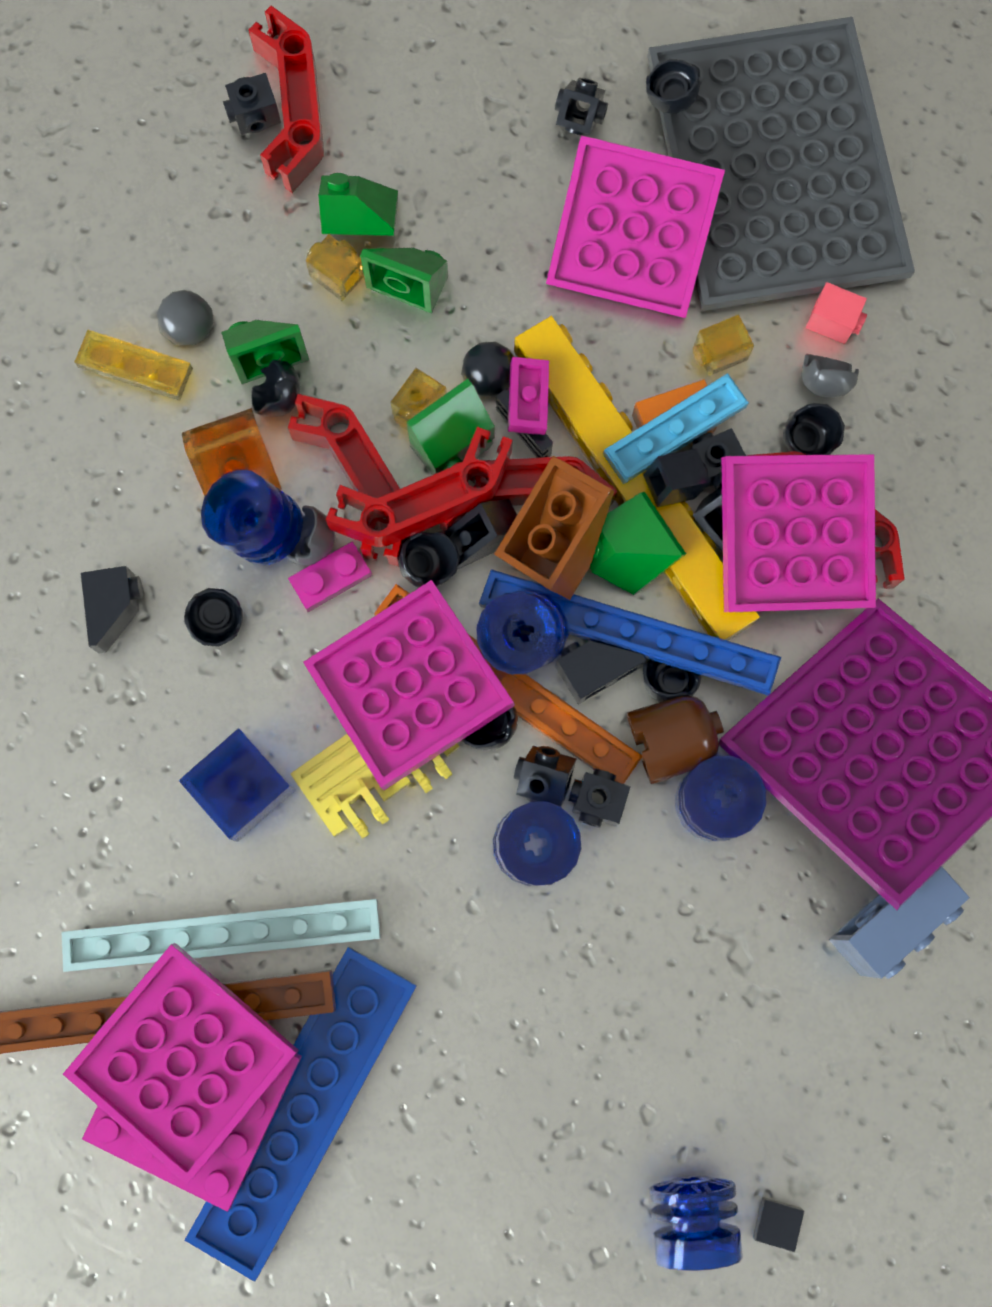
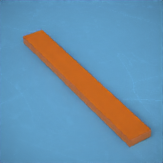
M395 584L374 615L376 616L410 593ZM470 636L513 700L519 718L593 770L600 769L616 775V782L622 784L626 782L643 757L641 754Z

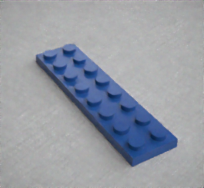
M351 947L346 949L332 974L336 1011L310 1015L293 1044L299 1050L297 1054L301 1055V1059L232 1207L227 1212L206 1201L184 1240L254 1282L260 1275L417 987L416 984Z

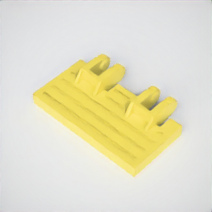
M348 734L290 773L334 837L348 829V826L339 815L342 811L362 839L370 834L368 827L357 816L350 805L363 797L371 808L373 816L383 825L390 819L370 791L375 788L385 802L411 784L406 776L386 790H383ZM455 744L443 753L446 757H449L460 749V746ZM440 755L432 759L434 767L440 776L447 779L453 775ZM419 768L411 773L425 793L433 789L431 781Z

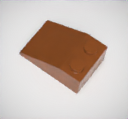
M552 456L494 555L547 589L570 600L590 568L614 491Z

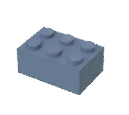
M941 867L898 910L878 894L838 930L829 941L860 976L880 979L885 976L889 979L903 969L906 965L903 959L912 950L919 952L934 940L935 936L932 932L942 923L945 925L952 923L963 913L964 909L961 905L970 897L947 871Z

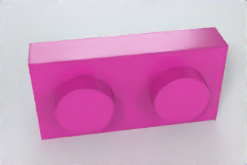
M512 357L510 363L508 432L545 435L548 418L549 360Z
M352 541L327 555L319 562L290 576L288 580L307 612H310L372 576V573Z

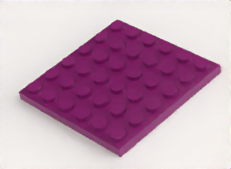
M879 598L876 600V608H866L719 740V746L896 910L909 900L992 818V691Z

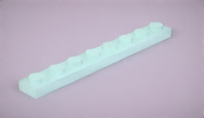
M371 899L62 932L63 972L154 963L158 961L173 943L178 944L192 958L381 939L378 900Z

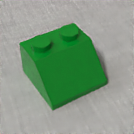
M469 379L463 381L407 421L410 447L432 475L446 470L458 462H463L477 427L491 432L485 449L481 448L479 455L487 451L493 444L492 440L495 439V425Z

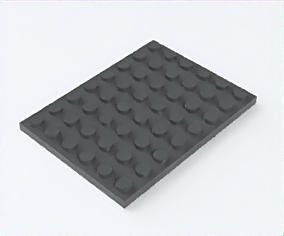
M853 17L649 47L647 57L650 71L657 64L668 59L684 60L690 65L696 66L700 80L699 94L695 102L687 110L677 114L662 113L659 110L669 157L725 170L695 281L702 311L820 293L826 282L845 289L912 277L915 269Z

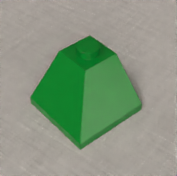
M344 173L321 176L318 197L322 234L394 236L398 190L360 176H348Z
M414 247L362 250L360 257L366 288L432 314L448 278L447 260L435 251H422Z
M263 320L240 321L231 325L228 330L221 332L229 358L241 384L265 377L261 373V368L268 367L272 360L287 361L292 366L309 361L298 324Z
M644 491L607 513L589 569L599 577L635 595L685 556L686 552Z

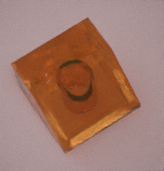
M252 408L182 432L185 452L212 514L282 489Z

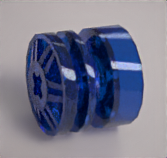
M235 470L224 474L212 484L203 500L201 520L202 527L207 536L254 565L268 566L280 562L293 551L300 540L303 518L302 511L295 499L251 470Z
M536 590L505 593L493 599L481 612L476 627L477 644L484 658L494 668L508 674H528L553 662L564 650L569 636L568 619L561 605L550 595ZM525 624L527 626L533 625L534 633H531L529 636L521 635L520 628L524 627Z
M714 756L699 763L682 778L675 794L676 813L682 826L694 837L708 842H724L750 832L762 819L767 804L766 787L759 773L746 761L733 756ZM725 789V796L731 797V802L721 807V800L715 799L714 794Z
M546 801L529 802L508 812L497 824L492 839L493 856L500 870L511 880L527 886L551 885L565 878L577 865L582 849L581 834L573 817L562 807ZM529 834H533L534 839H541L543 842V846L537 849L538 855L536 856L533 850L526 851L524 843L530 841Z
M695 1175L677 1177L649 1187L651 1201L659 1204L651 1209L653 1219L671 1223V1225L659 1228L653 1233L655 1259L658 1266L673 1270L700 1271L729 1267L743 1259L740 1229L735 1225L720 1222L738 1213V1205L735 1202L728 1201L737 1195L736 1184L733 1181Z

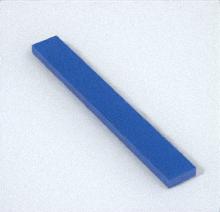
M492 569L479 601L480 607L596 643L640 653L645 658L770 696L781 661L780 656L573 594L569 600L539 583Z

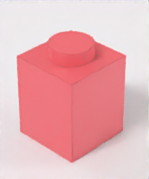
M826 282L805 328L845 344L852 333L858 335L863 327L867 314L863 313L862 310L867 298Z

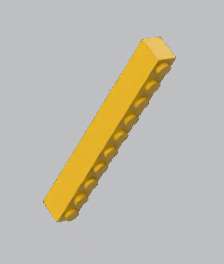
M551 315L516 336L514 340V353L517 357L549 360L548 403L595 472L618 491L615 498L618 506L645 491L686 552L685 556L664 573L707 635L729 641L752 626L760 618L757 611L724 612L723 563L715 553L716 546L713 540L705 531L701 532L693 521L695 518L693 517L694 513L691 507L685 501L657 507L643 476L645 471L623 484L604 457L603 451L632 433L633 426L628 416L623 411L619 413L612 404L613 398L608 387L603 382L598 383L592 375L593 369L588 358L583 353L578 354L572 346L573 340L567 328L563 324L558 325Z

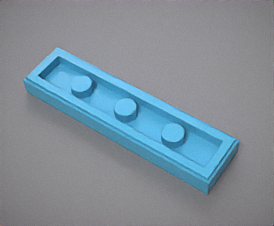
M727 373L603 451V455L621 482L625 484L646 471L658 456L675 453L747 408L749 402Z

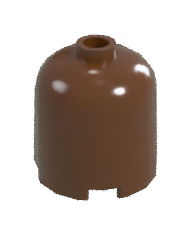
M690 695L680 696L627 712L628 722L636 746L644 744L645 750L641 751L644 759L642 764L650 784L660 783L712 762L718 753V734L724 733L721 719L717 711L709 712L705 703L698 697Z

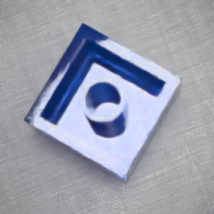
M239 728L178 780L230 840L236 842L242 839L296 791L249 736Z

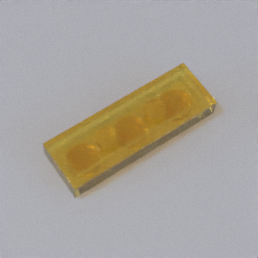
M87 330L74 361L78 368L179 401L193 369L190 362L91 330Z

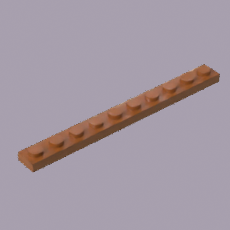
M332 970L222 983L265 1021L336 1011ZM127 996L0 1011V1054L89 1043Z

